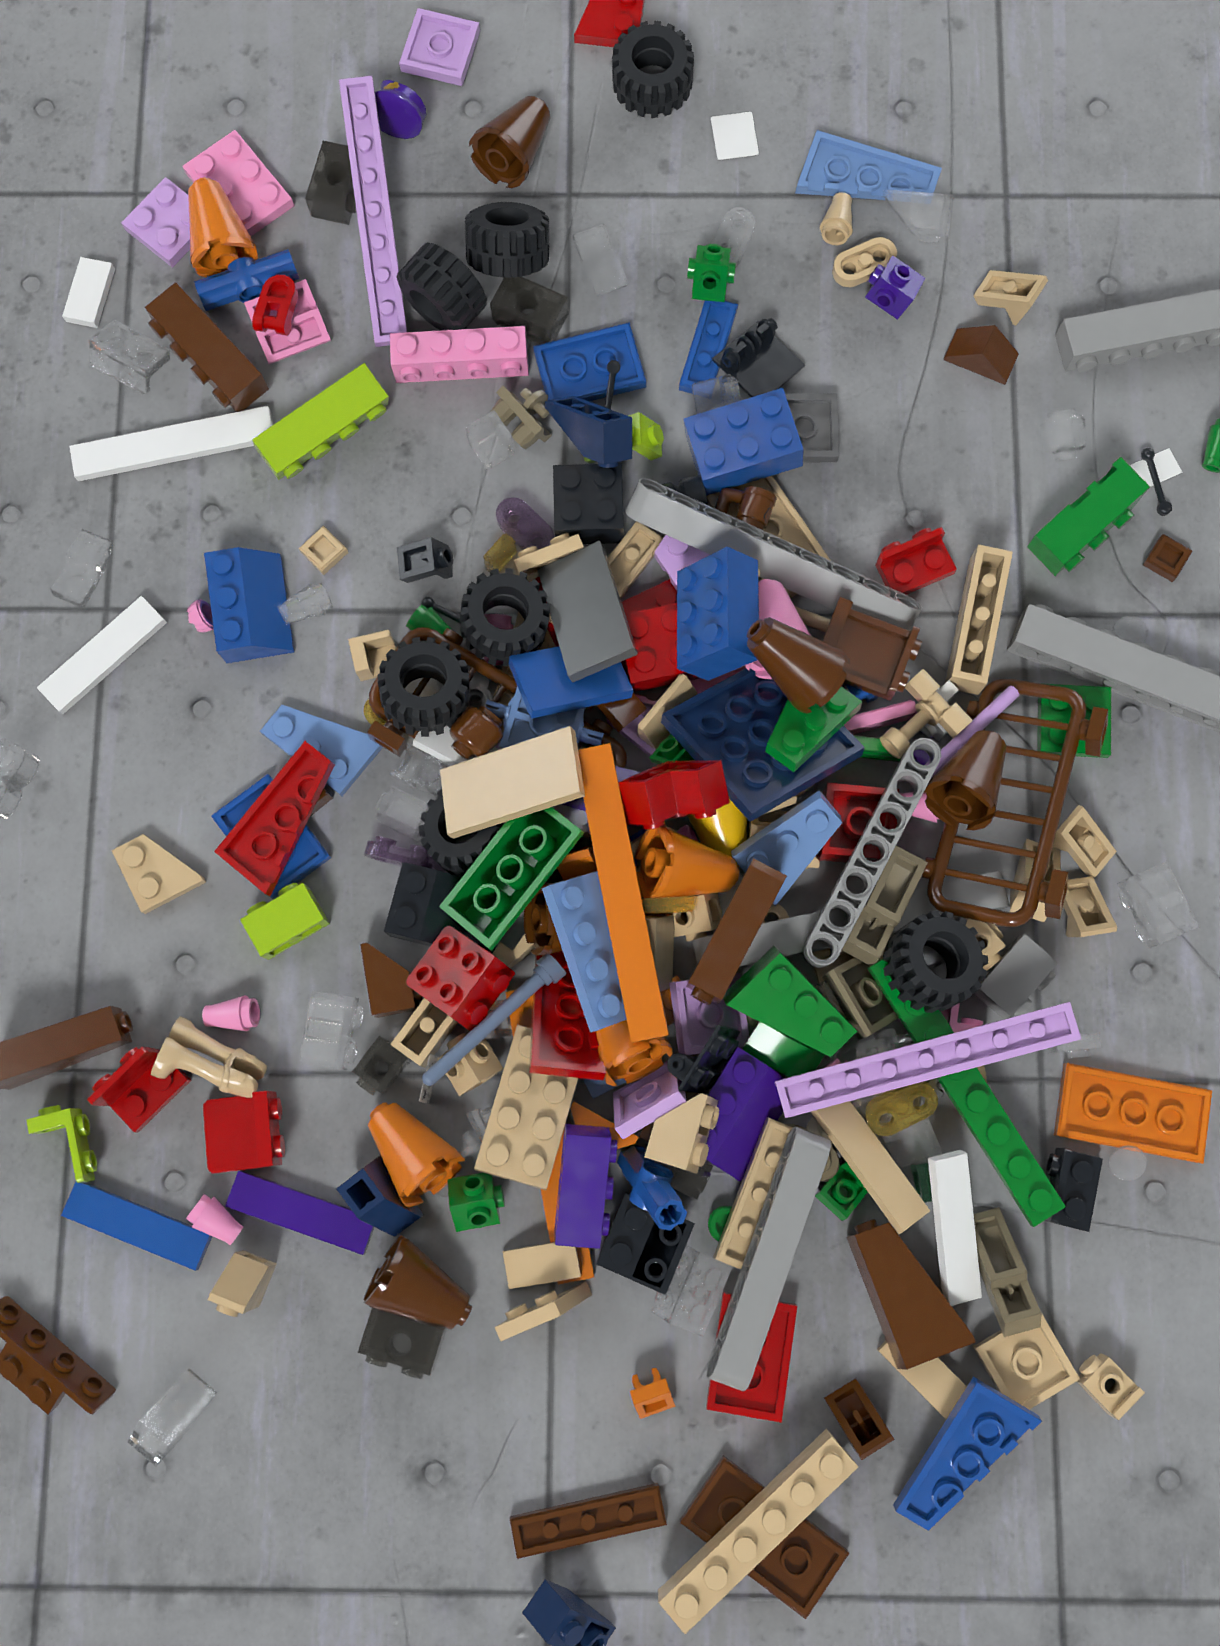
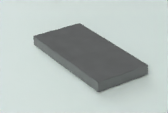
M600 541L537 569L542 588L547 595V603L550 604V615L567 675L572 682L638 654L605 549Z

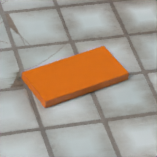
M1064 1063L1054 1136L1204 1164L1212 1090Z

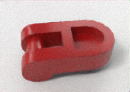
M275 275L264 283L252 319L255 331L266 332L270 329L275 330L276 334L286 336L290 334L292 327L291 319L298 301V291L294 281L289 276ZM271 310L278 311L276 317L269 316Z

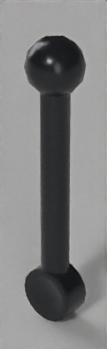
M611 360L607 364L609 379L605 408L611 409L615 377L620 370V364L616 360Z
M1145 448L1142 450L1141 457L1147 462L1158 498L1157 513L1161 516H1166L1172 511V505L1164 497L1153 460L1155 452L1152 448Z
M431 597L422 599L421 604L426 608L432 607L436 612L460 623L459 615L436 604Z

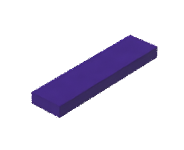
M244 1171L237 1172L225 1207L361 1255L366 1253L374 1230L373 1226L359 1220L349 1208Z

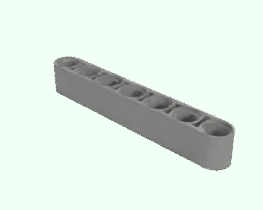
M919 738L915 740L903 754L804 944L803 956L811 966L821 968L833 963L846 943L940 762L941 749L932 739ZM915 750L925 751L930 757V763L928 765L918 764L913 757V752ZM906 781L910 783L914 790L913 796L904 797L900 795L896 787L897 782ZM886 812L893 814L897 819V827L895 829L883 827L880 823V814ZM872 844L878 847L881 854L880 860L877 862L867 860L863 855L864 845ZM849 876H856L862 880L864 890L861 894H853L848 891L846 880ZM839 908L846 913L847 923L844 927L834 926L830 922L829 912L831 909ZM822 940L829 945L831 953L827 960L817 959L813 955L812 944L814 941Z
M796 1126L790 1131L709 1359L706 1374L708 1379L740 1391H745L748 1388L831 1149L830 1139Z

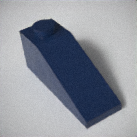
M575 396L545 401L547 411L584 457L598 462V466L605 468L616 467L620 461L632 459V417Z

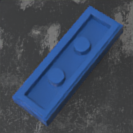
M705 300L679 383L680 391L711 399L720 370L712 361V358L727 347L738 304L728 301L716 302Z

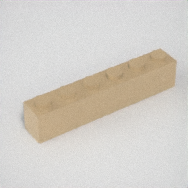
M827 1428L658 1589V1603L684 1634L692 1629L858 1468L853 1458Z

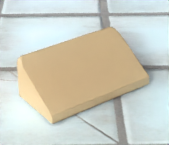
M680 674L638 724L637 736L655 750L671 734L661 723L662 714L698 694L687 676Z

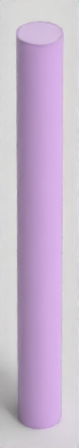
M1008 686L968 726L941 749L940 762L932 777L975 732L986 728L1019 696V692L1015 687Z

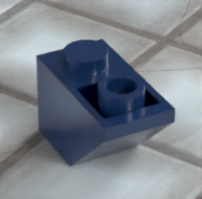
M381 1155L336 1188L359 1220L393 1237L424 1215L417 1205L406 1207L402 1203Z
M546 1579L522 1612L544 1641L552 1646H606L608 1639L616 1629L608 1619L569 1589Z

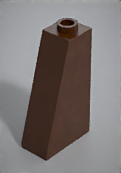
M753 858L686 986L693 990L690 994L693 998L706 1005H711L712 1001L717 1004L721 1002L787 875Z
M107 1006L0 1042V1089L10 1090L131 1043L132 1039L129 1032L133 1031V1026L126 1011L122 1012L121 1008Z
M872 1219L854 1226L856 1234L846 1238L897 1369H910L976 1342L971 1331L889 1222L877 1225L876 1220Z

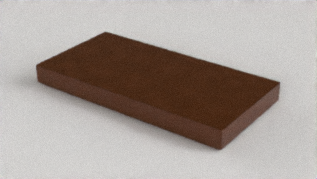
M723 1455L680 1518V1523L707 1543L765 1486ZM805 1518L747 1575L804 1619H807L849 1555V1551Z

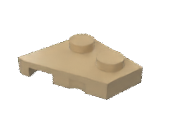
M144 834L111 850L140 911L144 914L206 883L203 876Z
M585 1281L558 1295L555 1290L535 1299L536 1305L531 1308H527L524 1303L505 1313L507 1320L495 1327L500 1341L563 1315L592 1296L590 1288Z

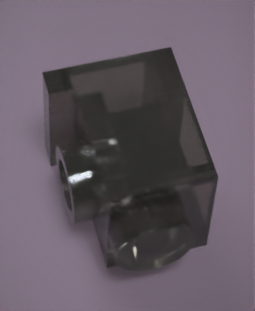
M382 1036L376 1039L352 1071L360 1077L356 1083L371 1095H374L377 1091L381 1094H386L405 1067L412 1061L390 1045L391 1042ZM380 1062H386L388 1072L380 1076L376 1072V1067Z
M705 1162L702 1167L699 1166L697 1174L672 1166L670 1171L674 1176L670 1185L672 1188L698 1200L700 1193L702 1194L710 1178L713 1166Z

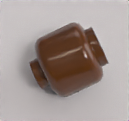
M482 705L479 709L468 707L449 730L450 736L455 741L451 747L466 760L470 756L476 758L488 754L503 737L500 728L503 723L494 713Z

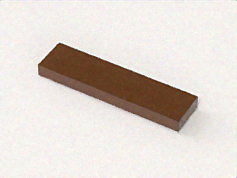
M658 1483L510 1516L517 1559L667 1525Z

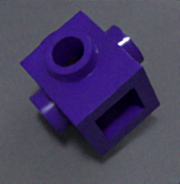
M892 255L884 267L878 264L870 275L867 282L872 285L865 298L898 320L915 299L925 277Z

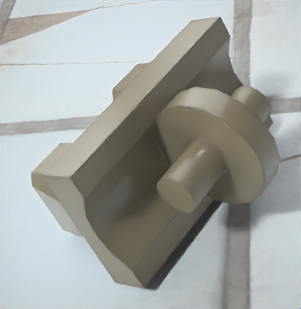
M504 385L496 392L501 398L491 409L490 413L504 427L516 416L522 420V423L510 434L522 448L526 450L538 439L546 442L552 436L534 416L537 413L544 419L549 415L544 406L545 401L548 400V395L544 390L532 393L528 388L523 389L520 395L526 400L524 404L513 392H509Z

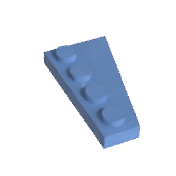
M817 130L795 194L834 196L837 193H846L851 198L930 204L942 168Z
M598 871L542 888L590 1032L627 1020Z

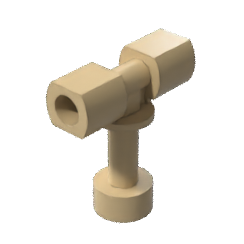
M924 669L916 674L905 686V689L918 701L915 705L917 714L901 729L897 730L891 727L880 737L884 748L898 759L910 747L909 740L927 723L932 726L939 723L954 738L973 721L956 702L950 706L936 691L941 686Z

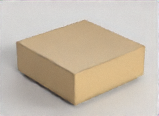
M324 526L299 547L300 552L323 575L348 554L347 548Z

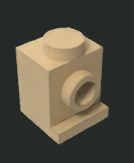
M1102 1353L1098 1356L1092 1355L1079 1368L1081 1374L1079 1375L1080 1380L1077 1383L1108 1415L1117 1420H1120L1145 1393L1110 1357ZM1113 1378L1115 1384L1106 1391L1105 1382Z

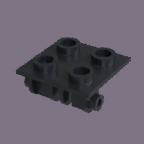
M772 318L757 321L712 358V361L750 397L779 389L805 367V364L775 337V330L778 326Z
M718 1025L698 1057L680 1053L673 1054L668 1059L667 1068L672 1075L682 1081L678 1090L702 1093L704 1089L708 1091L719 1076L717 1069L723 1059H729L738 1047L739 1041L737 1037L741 1031Z

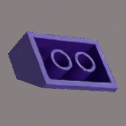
M737 1047L707 1094L718 1100L719 1118L715 1128L709 1131L706 1142L709 1150L706 1160L741 1182L766 1117L778 1121L783 1113L775 1081L785 1078L763 1062Z

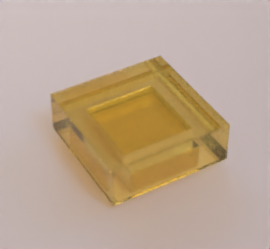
M507 533L503 534L483 556L488 572L497 568L500 572L517 553L515 540Z

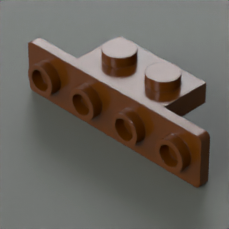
M4 1296L0 1299V1337L7 1342L0 1353V1374L24 1393L32 1403L49 1415L58 1407L64 1395L67 1394L87 1413L94 1414L113 1396L116 1391L115 1387L9 1296Z

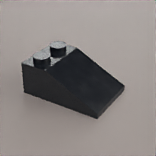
M402 862L384 932L387 935L431 946L445 927L451 926L491 954L497 947L496 945L493 950L488 949L439 907L462 877Z

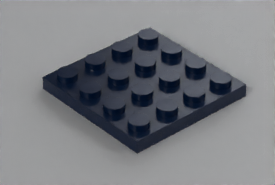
M747 668L664 712L661 718V723L695 761H722L729 799L750 822L861 757L865 748L845 726H842L795 772H792L765 752L768 740L788 698L773 679L759 678L754 670L749 669L748 671Z

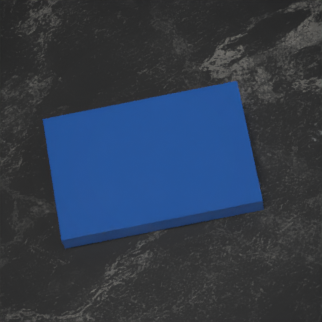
M630 323L533 346L543 389L548 395V400L575 396L590 402L606 398L609 379L607 364L611 360H616L620 364V370L615 377L613 396L646 388V379Z
M559 646L509 656V667L531 719L632 698L633 688L621 662L572 682L567 675Z
M269 774L211 815L225 836L230 833L273 779ZM307 824L270 896L273 900L279 897L278 892L289 884L300 882L331 859Z

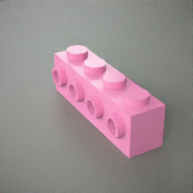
M525 326L390 333L391 367L396 383L529 376Z

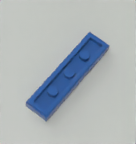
M75 1182L61 1216L194 1271L199 1270L212 1239V1236L191 1228L192 1226L86 1182Z

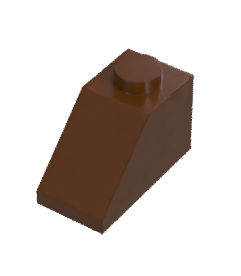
M369 943L360 944L372 1016L380 1018L415 1011L419 1006L418 1001H422L424 997L407 986L406 980L411 973Z

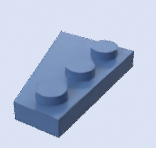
M281 705L260 730L262 735L291 757L303 742L306 741L333 762L335 766L326 785L342 797L383 748L370 740L366 733L285 705Z
M818 791L731 851L732 858L735 859V862L745 873L754 858L787 875L773 902L776 906L842 824L841 815L825 796Z

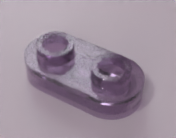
M511 497L503 500L496 509L498 526L522 550L536 546L531 542L537 537L544 540L541 545H537L538 550L551 545L550 540L554 538L552 528L522 499ZM511 515H518L520 517L517 522L508 521Z
M376 836L375 841H367L364 856L397 866H402V862L434 869L435 860L427 853L423 846L411 844L410 848L406 849L396 846L397 841L382 836Z

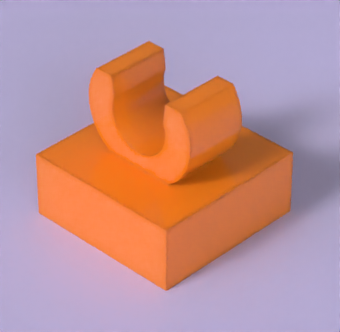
M657 1368L651 1369L654 1377L653 1382L645 1386L641 1384L637 1374L632 1376V1383L635 1389L631 1390L630 1394L640 1419L675 1407L666 1378H661Z

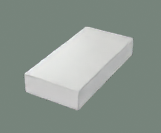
M80 257L62 315L66 322L98 328L115 272L112 263Z

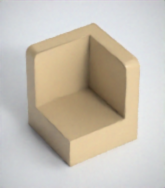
M390 630L348 639L355 672L360 681L377 678L378 674H380L379 666L381 661H387L386 654L391 649L394 651L396 649Z

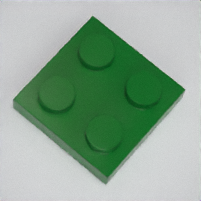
M1047 684L1066 687L1080 694L1086 704L1085 719L1087 720L1091 718L1093 707L1108 709V726L1100 757L1086 755V741L1079 740L1076 757L1108 758L1111 756V687ZM1038 697V719L1069 724L1072 708L1068 703ZM1037 726V751L1061 755L1066 730Z

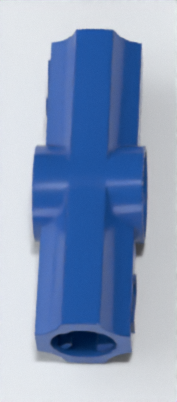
M289 249L258 260H254L251 257L238 258L229 264L228 270L194 281L205 311H209L238 300L244 303L259 297L264 283L272 276L286 275L293 281L298 280L299 276Z
M632 1145L629 1149L621 1151L617 1160L623 1175L632 1187L629 1200L637 1207L648 1211L659 1229L671 1231L678 1224H683L687 1215V1210L682 1205V1200L670 1185L674 1175L665 1166L645 1158L646 1150L644 1147Z

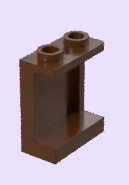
M840 597L823 642L841 649L850 659L849 664L844 662L842 670L847 673V676L843 683L891 701L896 691L903 693L910 673L904 670L908 660L915 661L920 650L922 641L917 639L920 628L913 626L909 631L851 609L853 601Z

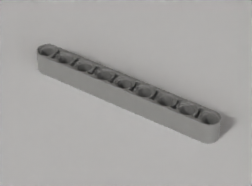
M645 478L639 479L627 506L626 514L633 520L710 555L728 546L758 560L759 577L779 581L783 584L784 588L830 609L835 610L839 598L842 597L853 601L851 609L910 631L923 608L918 601L908 595L655 481Z
M1000 871L982 874L983 876L1002 879ZM966 879L946 882L942 886V894L949 900L995 910H1001L1010 906L1005 887ZM927 887L915 889L899 924L894 928L892 934L922 914L926 915L930 911H938L929 901ZM833 908L829 912V920L834 926L844 927L847 923V915L842 909ZM821 911L762 924L738 969L753 966L773 945L786 958L803 955L804 944ZM713 935L692 941L697 965ZM822 940L814 941L812 944V952L830 948Z

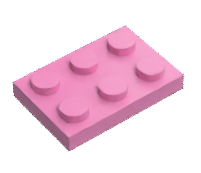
M236 130L182 166L193 183L197 179L204 177L220 183L250 236L294 207L292 198Z

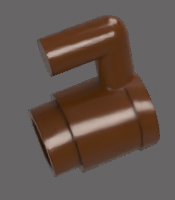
M749 486L744 488V490L726 487L721 489L715 509L727 514L731 502L740 504L736 518L763 530L767 528L777 497L770 491L759 487Z

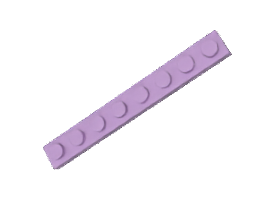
M372 76L340 79V93L374 343L376 347L389 346L390 333L407 332L403 295L396 278L399 266L374 82Z
M1066 1002L775 1081L785 1118L1081 1040V1035L1071 1003Z

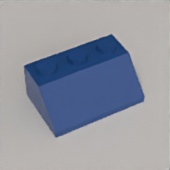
M241 547L204 553L216 651L226 663L294 653L281 555L279 553Z

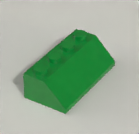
M552 807L505 822L439 907L488 949L493 950L585 832Z

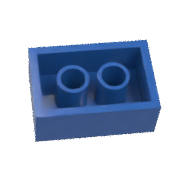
M783 388L683 418L687 442L697 473L703 482L706 496L720 492L721 489L726 487L734 488L803 466L804 449Z
M727 546L677 571V669L709 681L757 661V658L747 647V632L751 625L759 620L758 560Z

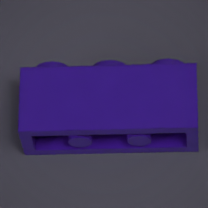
M565 1124L554 1226L555 1245L600 1249L601 1237L608 1236L610 1213H604L605 1199L612 1200L614 1178L608 1176L609 1163H615L617 1157V1140H611L609 1127Z

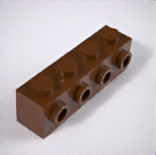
M176 282L145 306L152 319L148 322L151 329L160 339L166 336L172 342L169 345L170 349L181 362L187 359L193 365L190 370L203 385L209 382L214 388L212 394L224 408L230 405L235 412L243 411L269 390L262 374Z

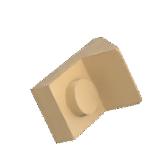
M990 270L973 296L978 305L1005 308L1013 325L1016 326L1032 307L1048 279L1043 275Z
M1080 805L1073 810L1059 827L1053 844L1054 848L1068 852L1084 874L1094 878L1117 852L1085 808Z
M1093 876L1068 880V890L1063 906L1068 916L1066 936L1086 937L1116 932L1117 925Z

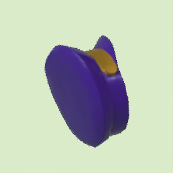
M384 80L381 83V90L375 92L380 130L400 139H412L418 136L427 115L422 99L408 86L391 80Z

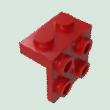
M447 926L441 931L408 976L406 984L471 1031L486 1018L494 1002L507 989L515 972L477 943L453 927Z
M275 1091L252 1092V1098L234 1096L210 1099L204 1102L203 1116L207 1168L209 1172L222 1173L282 1165V1157L285 1156V1141L279 1131V1120L282 1119V1105Z

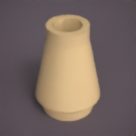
M837 193L833 196L832 203L820 225L823 240L831 245L844 244L853 232L852 198L846 193Z

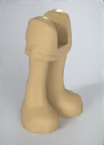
M180 1016L174 1023L169 1037L165 1039L157 1055L151 1075L159 1079H165L175 1069H182L206 1079L218 1086L219 1090L224 1093L252 1098V1092H256L258 1089L256 1080L264 1077L267 1065L257 1059L256 1056L245 1052L241 1048L233 1049L219 1043L195 1028L190 1020ZM186 1048L208 1055L222 1062L224 1066L213 1063Z

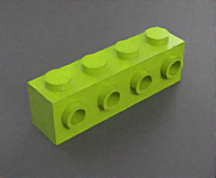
M363 363L253 438L252 442L278 480L284 476L290 479L304 469L302 464L310 458L314 457L315 460H318L325 456L332 449L330 445L339 438L345 441L359 431L358 425L367 419L373 422L387 411L385 407L388 405L389 396L366 364Z

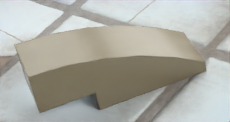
M895 846L842 951L870 966L880 959L894 928L899 924L928 862Z
M1000 1208L974 1214L979 1271L1003 1336L1007 1337L1040 1328L1042 1313L1027 1281L1028 1272Z

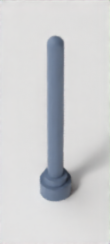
M550 954L544 955L536 961L538 966L533 969L535 973L431 1066L422 1076L423 1083L427 1086L434 1085L544 984L547 986L552 982L556 984L566 975L562 966Z

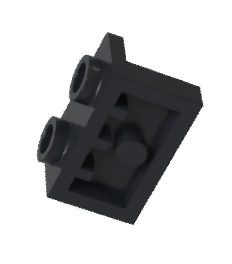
M1056 1148L1055 1154H1050L1047 1161L1046 1174L1050 1176V1183L1066 1207L1046 1219V1222L1086 1232L1090 1231L1103 1158L1075 1152L1067 1148Z

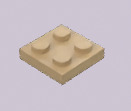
M1043 1314L1041 1316L1040 1328L1004 1337L1000 1330L973 1346L997 1390L1029 1410L1080 1380Z

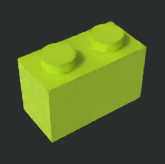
M292 883L285 886L278 892L279 897L269 903L261 901L251 906L246 911L248 915L240 919L261 957L270 960L330 924L311 889L304 883L299 885Z

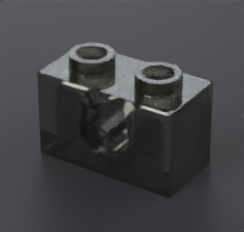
M322 141L305 197L311 217L349 225L352 213L357 212L347 145Z
M522 276L504 277L490 302L492 320L499 327L525 326L526 338L537 344L555 341L569 315L567 296ZM526 309L535 310L531 314L522 313V311Z
M372 1308L358 1353L366 1355L365 1361L380 1367H387L388 1363L402 1367L401 1373L422 1379L424 1374L430 1376L435 1369L447 1328ZM404 1333L410 1338L411 1349L409 1352L402 1353L395 1349L393 1345L395 1334Z

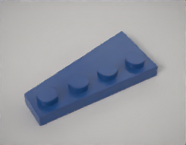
M973 1376L893 1504L895 1511L929 1531L964 1497L963 1492L976 1479L980 1482L990 1472L989 1467L1003 1453L1008 1455L1018 1445L1017 1440L1029 1428L1033 1431L1042 1420L1036 1413Z

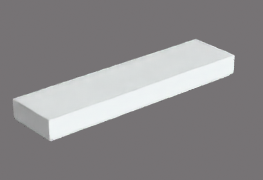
M140 596L43 681L37 689L61 714L66 713L167 622Z
M962 1150L929 1157L928 1165L941 1290L950 1305L954 1306L982 1298L968 1155Z

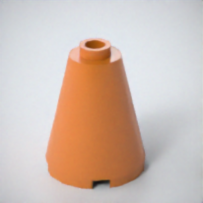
M206 177L194 181L188 189L190 260L197 274L206 278L226 271L232 261L242 257H251L257 260L256 245L220 183Z
M663 826L647 830L641 838L635 859L641 860L640 872L637 871L641 896L654 900L728 892L736 885L739 879V867L736 865L734 858Z
M627 1020L593 1031L596 1032L599 1044L598 1053L606 1071L604 1080L606 1084L611 1086H618L615 1081L624 1078L626 1083L629 1084L650 1075L664 1065L661 1058L665 1053H667L669 1058L672 1055V1047L665 1037L631 1043Z
M384 1102L370 1113L371 1119L368 1123V1128L400 1200L406 1207H413L423 1203L421 1195L428 1191L435 1195L448 1184V1179L454 1178L460 1172L462 1166L459 1162L465 1161L462 1154L398 1103L388 1104Z

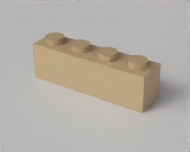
M978 544L969 560L945 683L948 680L959 689L958 691L979 695L987 685L1013 554L1012 551Z

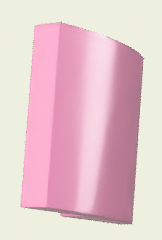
M306 279L294 283L298 291V301L291 319L292 327L288 336L276 334L275 330L270 329L266 332L255 331L268 364L331 341ZM259 297L244 302L251 321ZM271 310L269 316L276 317L278 311Z

